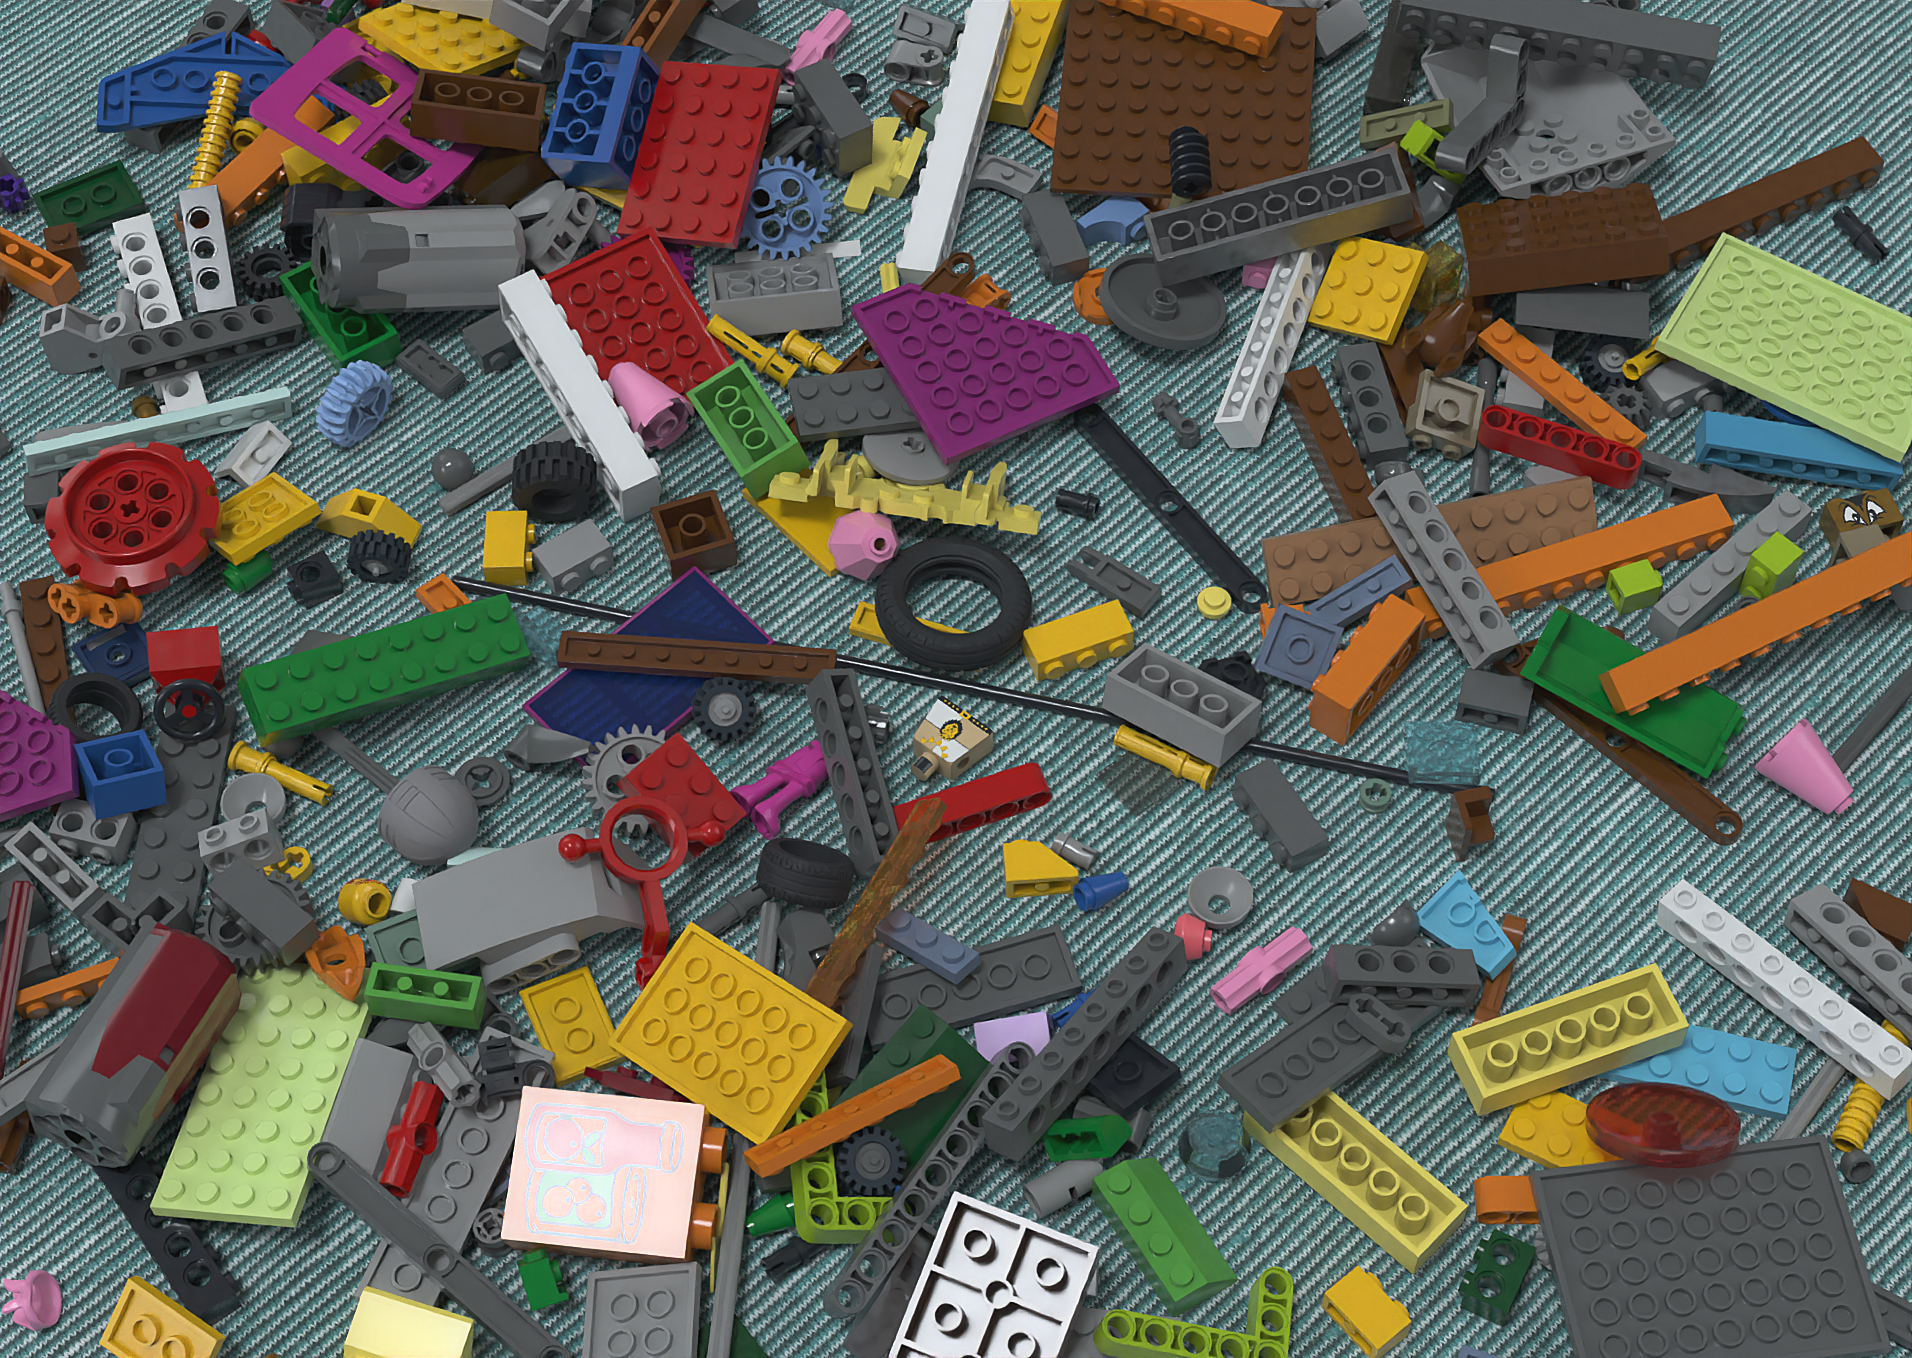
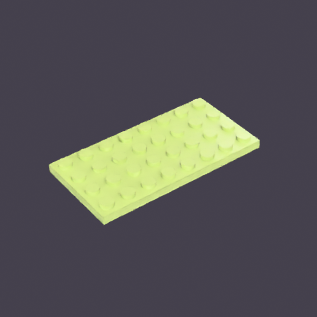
M279 962L278 968L269 963L266 964L263 974L260 973L258 967H253L249 976H246L243 971L238 983L242 994L239 1008L213 1046L151 1202L150 1208L154 1215L296 1228L314 1179L307 1168L308 1152L312 1146L320 1143L357 1038H365L373 1016L370 1014L364 997L371 968L365 967L361 989L353 1002L345 999L335 990L329 988L322 980H319L307 963H291L287 966L284 962ZM315 1155L313 1163H315L317 1155Z

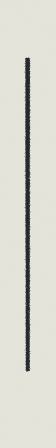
M454 575L452 582L463 591L492 597L506 593L511 601L618 623H624L637 613ZM662 617L654 619L668 633L707 641L751 643L740 633ZM775 641V645L803 647ZM837 654V668H853L856 672L1119 726L1123 724L1129 728L1146 731L1100 707ZM1250 739L1239 749L1240 751L1449 794L1482 787L1480 785L1256 739ZM1489 787L1490 792H1491V795H1492V801H1491V802H1493L1494 795H1495V788H1490V787Z

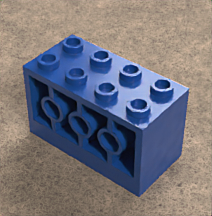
M573 42L570 54L566 57V69L562 82L557 89L558 97L555 108L549 117L550 126L546 140L543 141L541 146V158L561 180H564L566 185L628 191L661 71L641 47Z

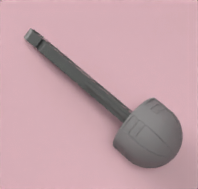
M332 726L311 732L312 735L387 795L378 816V832L380 837L403 857L411 862L425 866L447 864L448 859L458 856L472 845L478 832V808L471 792L442 767L436 765L423 766L412 771L399 781Z

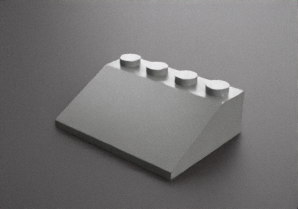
M832 253L805 255L799 258L788 257L787 260L777 258L774 260L768 259L705 266L711 319L715 314H718L748 336L764 338L772 333L785 332L788 334L793 329H797L800 332L807 329L828 331L836 326H843L840 289ZM726 332L727 335L737 340L734 336Z

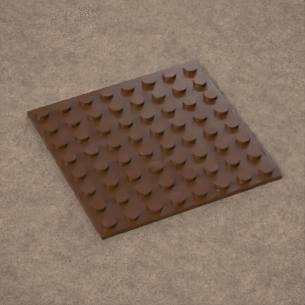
M1070 0L1050 192L1171 199L1173 193L1170 173L1169 135L1172 131L1182 126L1194 127L1209 140L1208 149L1210 150V179L1212 180V188L1203 195L1191 196L1193 200H1202L1308 171L1317 8L1268 6L1283 11L1282 33L1266 59L1228 45H1222L1202 36L1193 35L1187 31L1164 25L1158 21L1135 15L1129 11L1108 6L1097 0Z

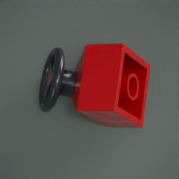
M218 626L146 632L149 672L157 694L153 714L158 727L169 737L184 742L199 741L211 736L221 726L225 716V704L220 692L226 687L223 647ZM211 700L214 704V713L204 709V706ZM166 701L175 706V713L167 718L164 714ZM197 719L208 723L207 726L196 731H182L175 728L184 720L192 721Z

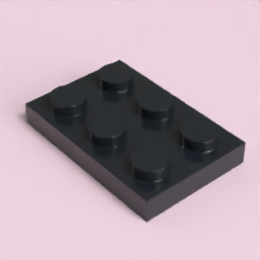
M1132 1032L1088 1082L1085 1088L1127 1119L1182 1077L1180 1067Z

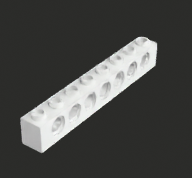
M150 213L113 222L116 236L110 237L115 255L121 254L123 258L117 260L122 279L129 278L130 283L124 284L125 289L133 290L134 294H137L135 315L140 319V326H143V329L172 324L176 321H183ZM198 371L153 382L158 400H165V405L160 406L162 414L208 403Z
M1329 242L1277 257L1213 422L1230 449L1259 447L1282 387L1284 375L1288 371L1333 252Z
M1682 879L1659 901L1657 924L1887 1100L1890 1101L1912 1079V1050L1687 881Z

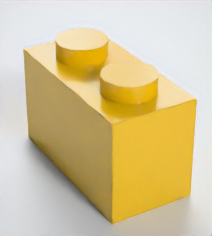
M486 511L483 572L486 582L506 586H523L528 584V572H534L533 552L529 551L530 544L536 543L535 524L529 523L527 511Z
M1359 1265L1324 1293L1321 1308L1368 1358L1383 1357L1409 1333L1412 1321L1410 1320L1408 1310L1398 1300L1392 1301L1383 1291V1285L1379 1279L1371 1272L1366 1273Z

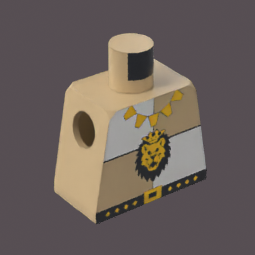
M941 695L914 734L913 753L918 759L911 765L910 769L922 781H926L935 771L948 780H954L993 750V730Z

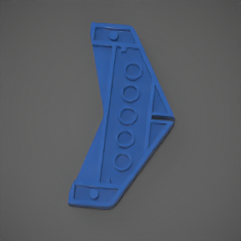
M226 31L220 32L104 77L98 87L97 133H117L207 116L205 114L206 110L210 109L208 101L212 100L210 93L215 90L212 84L214 81H217L214 76L219 71L231 72L243 79V83L238 86L241 89L240 94H236L239 98L238 102L234 104L236 111L232 114L245 118L252 117L249 114L252 102L294 64L287 61L284 56L232 31L231 54H225ZM335 84L343 90L347 89V87L341 84ZM312 94L331 112L334 111V104L318 94Z

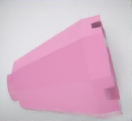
M857 509L852 513L837 518L827 546L830 553L833 554L837 570L866 581L882 574L888 563L897 556L901 543L891 518L878 512L875 514L870 512L863 513L860 509Z

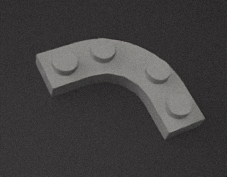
M981 154L978 155V159L975 161L968 190L978 187H990L1022 200V195L1033 193L1043 182V173L1006 157Z

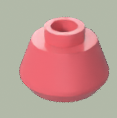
M1188 913L1179 916L1174 935L1182 937L1184 940L1186 960L1191 961L1202 958L1203 951L1210 952L1212 930H1206V922Z

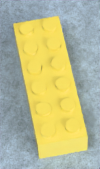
M1654 963L1454 1032L1450 1039L1447 1054L1479 1117L1681 1046L1689 1024L1659 967Z
M1332 1090L1271 1134L1244 1110L1242 1125L1252 1137L1413 1275L1463 1224L1468 1205Z

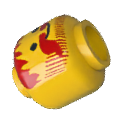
M356 878L347 882L341 889L338 897V908L341 915L348 922L371 926L387 918L390 913L388 910L392 902V895L388 887L381 881Z

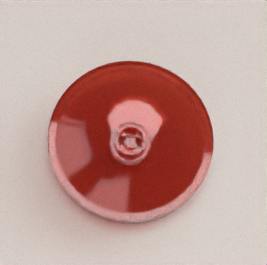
M1637 1082L1614 1086L1595 1095L1586 1108L1585 1128L1588 1136L1597 1146L1618 1158L1652 1167L1692 1168L1716 1163L1731 1155L1739 1145L1741 1121L1736 1111L1730 1105L1702 1090L1672 1083Z

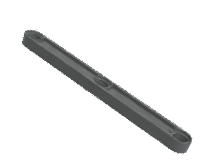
M320 1142L311 1147L307 1156V1168L312 1177L517 1358H544V1356L550 1353H556L562 1358H571L566 1347L339 1147L331 1142ZM320 1152H329L334 1156L336 1162L332 1168L320 1170L313 1163L315 1155ZM434 1252H442L448 1257L449 1265L444 1270L435 1271L427 1264L428 1256Z

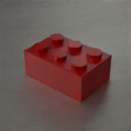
M679 732L666 740L616 783L627 798L636 795L649 796L669 804L682 818L686 829L697 828L702 822L715 819L721 822L725 830L728 831L747 814ZM643 815L670 847V840L666 830L656 820ZM701 842L688 843V851L682 863L685 865L694 860L708 847Z

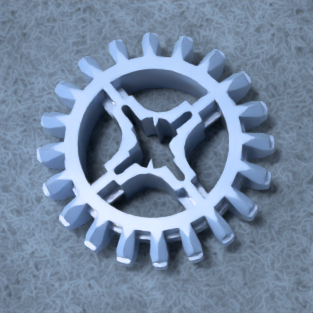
M359 360L356 363L351 362L346 369H340L339 375L332 377V383L329 387H325L326 392L320 398L321 405L316 410L319 414L316 417V423L319 424L318 430L329 441L342 447L347 446L350 448L356 442L362 443L363 438L369 436L377 428L379 422L384 420L383 416L389 410L388 403L393 398L391 395L394 387L391 384L392 378L381 367L368 361Z

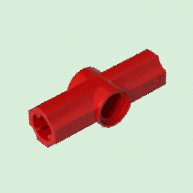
M425 1081L415 1082L400 1124H394L387 1132L386 1143L390 1153L379 1184L398 1198H409L424 1155H430L437 1146L438 1137L434 1125L444 1100V1093L438 1085Z

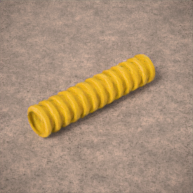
M227 71L215 73L214 77L217 81H214L212 84L215 90L210 93L212 100L208 101L210 109H207L205 113L208 118L204 119L203 122L206 127L201 130L203 135L199 139L201 147H197L196 150L199 156H196L194 162L197 164L192 167L194 175H191L189 179L192 184L188 185L187 189L204 187L219 173L218 169H221L223 166L220 160L225 157V154L222 152L227 149L225 141H228L230 137L227 132L231 131L232 126L229 123L234 120L232 113L236 111L234 104L239 99L236 94H240L241 89L238 86L243 83V79L237 74Z
M1885 1019L1881 1027L1909 1048L1911 1040L1888 1019ZM1857 1077L1852 1093L1848 1097V1103L1843 1108L1844 1112L1839 1117L1835 1131L1831 1135L1832 1143L1838 1149L1848 1153L1852 1149H1864V1144L1869 1138L1868 1134L1872 1132L1873 1124L1877 1120L1881 1106L1885 1103V1097L1859 1077Z

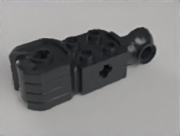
M296 183L284 191L280 230L285 232L284 243L289 252L294 254L295 259L309 262L312 257L314 209L400 206L391 203L373 191H344L331 183ZM443 192L427 206H459L463 204L459 199Z

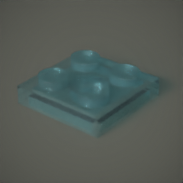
M1404 722L1403 736L1409 783L1480 784L1481 768L1474 723Z

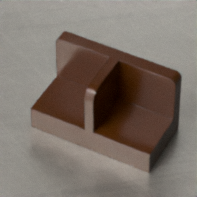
M1489 786L1453 793L1445 828L1457 862L1465 861L1469 846L1489 843L1494 840L1495 832L1488 815L1492 801Z

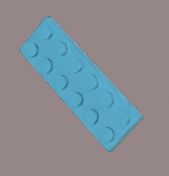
M1689 1024L1681 1046L1598 1074L1596 1077L1784 1121L1788 1112L1797 1049Z

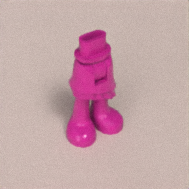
M817 740L810 742V746L807 745L790 756L774 762L773 766H769L765 770L767 776L750 785L737 786L729 791L747 813L743 818H747L752 814L753 825L765 839L772 840L779 834V814L787 806L800 797L807 798L810 794H814L817 788L828 778L829 775L820 742ZM774 789H782L769 799L759 803L765 796H767Z

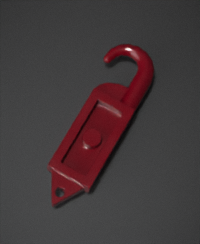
M617 1065L616 1071H602L586 1066L583 1074L589 1078L601 1081L600 1085L643 1098L695 1104L655 1076H652L651 1081L637 1078L639 1071Z

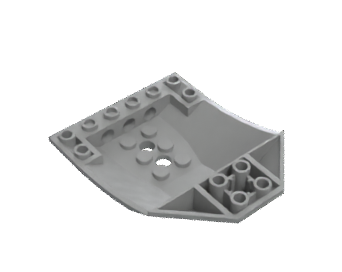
M1432 40L1421 58V66L1435 99L1450 98L1454 104V129L1486 98L1489 50L1482 48L1472 50L1464 45L1454 43L1439 44ZM1528 60L1525 109L1522 120L1478 167L1500 195L1506 197L1528 199L1533 195L1558 196L1566 191L1590 192L1598 187H1610L1613 189L1674 147L1676 139L1646 106L1626 77L1609 71L1594 72L1587 67L1576 65L1561 66L1557 62L1548 60ZM1540 135H1551V136H1553L1554 138L1551 139V140H1547L1546 138H1544V137H1539V136H1540Z

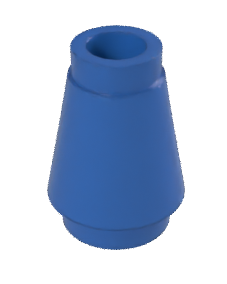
M1122 871L1084 877L1073 886V896L1076 904L1082 911L1090 910L1095 912L1123 892L1128 891V880Z

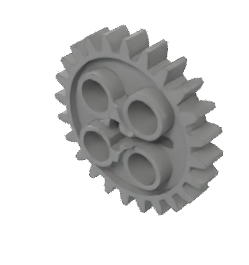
M634 724L631 734L627 735L625 730L619 727L616 739L610 733H606L604 738L606 746L596 742L594 747L597 754L588 753L586 761L591 766H583L582 775L588 778L582 780L581 788L591 790L585 794L584 802H595L590 813L591 815L603 813L600 824L609 809L620 800L627 798L624 793L612 794L606 786L610 783H617L665 742L663 740L665 736L664 730H661L657 736H653L652 728L648 725L644 734L639 733L637 725ZM632 753L637 756L639 762L627 764L622 759V755ZM634 814L621 818L615 823L612 831L616 833L623 826L626 827V837H630L633 829H638L641 838H645L647 829L651 828L656 836L659 835L643 815Z

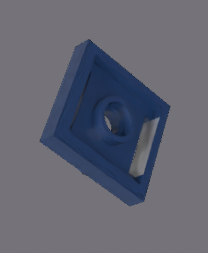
M121 622L114 628H105L71 646L74 655L86 673L98 672L99 674L104 673L111 677L114 676L116 679L124 682L125 685H128L129 688L150 677L147 637L138 622L133 624ZM117 655L125 656V658L121 661H113L114 657Z

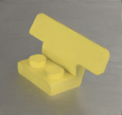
M901 117L877 118L873 122L872 164L854 171L843 199L845 209L850 212L864 214L872 194L899 199L910 180L928 132L916 127L910 138L905 136L902 142L893 140Z

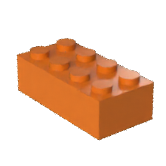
M1390 594L1383 604L1378 602L1370 612L1367 624L1364 627L1358 626L1353 632L1347 649L1345 651L1340 649L1336 653L1330 664L1331 669L1327 674L1321 673L1311 687V692L1314 694L1308 706V710L1311 711L1309 726L1344 746L1419 652L1426 613L1393 594Z

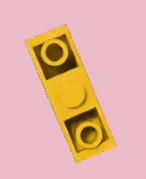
M357 488L330 498L316 523L318 529L352 538L354 534L357 535L360 531L366 534V530L372 529L374 533H377L378 530H384L386 535L391 532L395 534V538L400 536L404 538V543L408 542L411 545V549L422 530L420 523L388 498Z

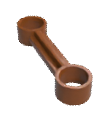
M1506 913L1501 929L1514 946L1516 953H1518L1528 919ZM1516 957L1493 980L1489 977L1486 978L1472 1026L1498 1018Z

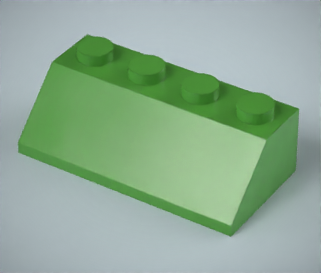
M1155 1157L1124 1160L1092 1179L1091 1197L1172 1317L1183 1314L1238 1281L1229 1264Z

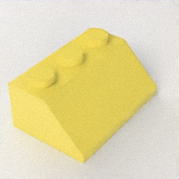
M366 1286L360 1297L344 1343L343 1358H471L475 1319Z

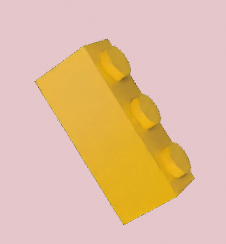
M1116 599L1024 630L1022 650L1037 682L1045 679H1056L1065 672L1077 668H1088L1098 661L1110 657H1121L1128 651L1133 650L1134 630L1119 600Z

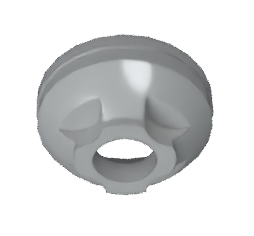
M249 773L234 779L223 791L220 801L221 812L226 821L247 814L252 807L261 805L267 808L269 816L276 825L283 817L286 809V797L281 784L274 777L263 773Z
M1225 866L1209 867L1200 871L1190 882L1187 891L1188 906L1192 915L1206 922L1207 927L1214 929L1232 928L1240 924L1249 914L1253 903V890L1247 878L1235 869ZM1214 899H1222L1228 903L1230 908L1224 914H1215L1209 909L1208 905Z

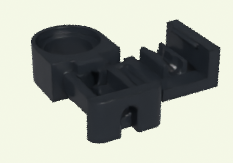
M511 1036L477 1043L482 1070L477 1076L478 1082L481 1085L480 1093L484 1106L489 1107L488 1100L522 1093L523 1086L532 1087L527 1082V1075L535 1068H542L549 1075L547 1084L541 1088L552 1089L554 1087L555 1074L548 1062L536 1059L516 1063L515 1059L510 1060L508 1048L513 1047ZM482 1071H486L487 1075L483 1076Z

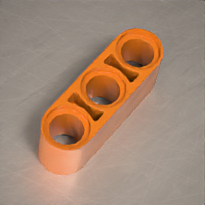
M1484 1176L1476 1179L1473 1182L1476 1220L1483 1224H1540L1529 1176Z

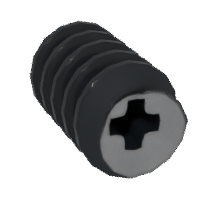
M1190 126L1179 127L1169 135L1172 193L1179 197L1203 195L1212 188V180L1210 179V150L1208 149L1209 140L1205 135L1199 133L1197 129Z

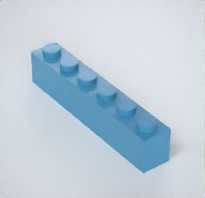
M1705 411L1695 429L1697 463L1710 465L1714 463L1722 467L1875 491L1888 488L1890 493L1903 475L1902 461L1899 463L1884 457L1880 453L1854 443L1839 434L1819 427H1806L1787 422H1774L1755 417Z

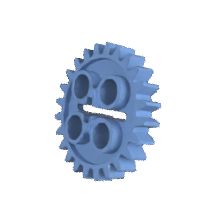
M777 155L774 165H771L770 161L764 158L762 162L763 169L758 167L742 226L744 230L741 232L740 238L746 236L751 238L747 245L748 248L758 244V255L760 256L768 249L770 250V258L772 260L775 259L778 252H781L783 259L787 260L790 251H793L795 256L799 258L801 257L802 246L808 252H811L813 248L810 241L813 240L820 244L823 240L818 232L829 231V228L823 224V221L833 219V215L825 211L826 208L834 206V202L825 201L824 197L832 191L831 189H821L820 186L826 180L825 177L817 180L813 178L817 168H813L808 172L804 170L806 166L805 160L801 161L798 166H794L793 156H790L786 164H783L780 155ZM786 179H795L799 183L800 191L798 195L789 196L785 193L783 185ZM757 189H763L768 192L770 201L767 206L762 207L755 203L753 196ZM802 197L809 198L807 203L789 208L786 211V216H783L782 212H777L761 219H756L755 217L756 213L777 206L779 199H781L783 204ZM803 209L810 214L811 220L808 226H799L795 222L794 214L797 210ZM767 220H775L779 223L781 231L778 236L772 237L766 234L764 225Z

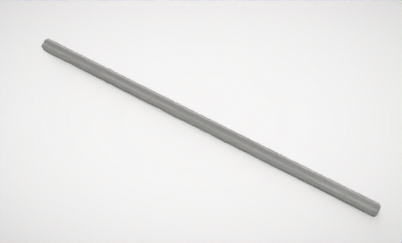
M766 901L762 904L755 962L774 974L779 939L776 929L781 922L782 910L780 903ZM736 1130L734 1131L707 1358H729L751 1177V1168L747 1165L743 1154L744 1151L750 1149L748 1140Z

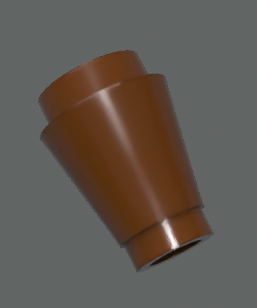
M895 89L888 99L889 104L907 126L921 128L920 116L930 108L926 100L901 89Z

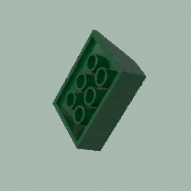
M922 1003L857 1076L856 1081H853L830 1107L831 1109L939 1054H942L958 1066L961 1079L951 1083L946 1090L931 1093L917 1100L914 1106L907 1109H899L885 1116L882 1122L866 1126L881 1127L882 1130H889L894 1138H899L901 1144H899L901 1150L905 1149L906 1156H903V1162H907L906 1169L902 1170L901 1173L904 1176L901 1181L897 1182L900 1186L989 1064V1061L961 1035ZM988 1083L989 1093L993 1097L998 1098V1088L994 1084ZM968 1111L967 1119L972 1126H975L978 1123V1118L974 1113ZM947 1140L946 1148L951 1154L957 1146ZM925 1171L927 1181L934 1174L932 1171Z

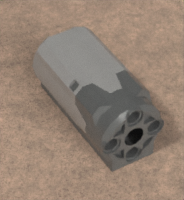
M505 204L425 206L418 210L402 207L314 209L311 269L317 281L320 303L322 305H329L331 308H351L360 314L501 309L498 285L524 274L526 247L523 229L519 218Z

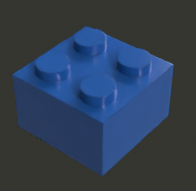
M144 729L74 745L78 759L79 784L96 820L136 810L149 809L167 803L164 769Z

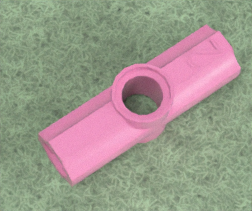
M838 8L834 11L830 10L813 31L806 30L800 36L796 51L791 56V62L780 69L783 75L782 79L788 86L795 85L796 70L825 58H829L830 61L833 60L837 45L853 28L852 20L849 19L844 11Z
M1292 926L1264 948L1257 946L1250 950L1240 960L1235 970L1210 988V995L1216 1006L1223 1013L1231 1015L1259 993L1265 995L1274 990L1282 982L1290 969L1312 954L1313 947L1308 937L1300 928L1297 929Z

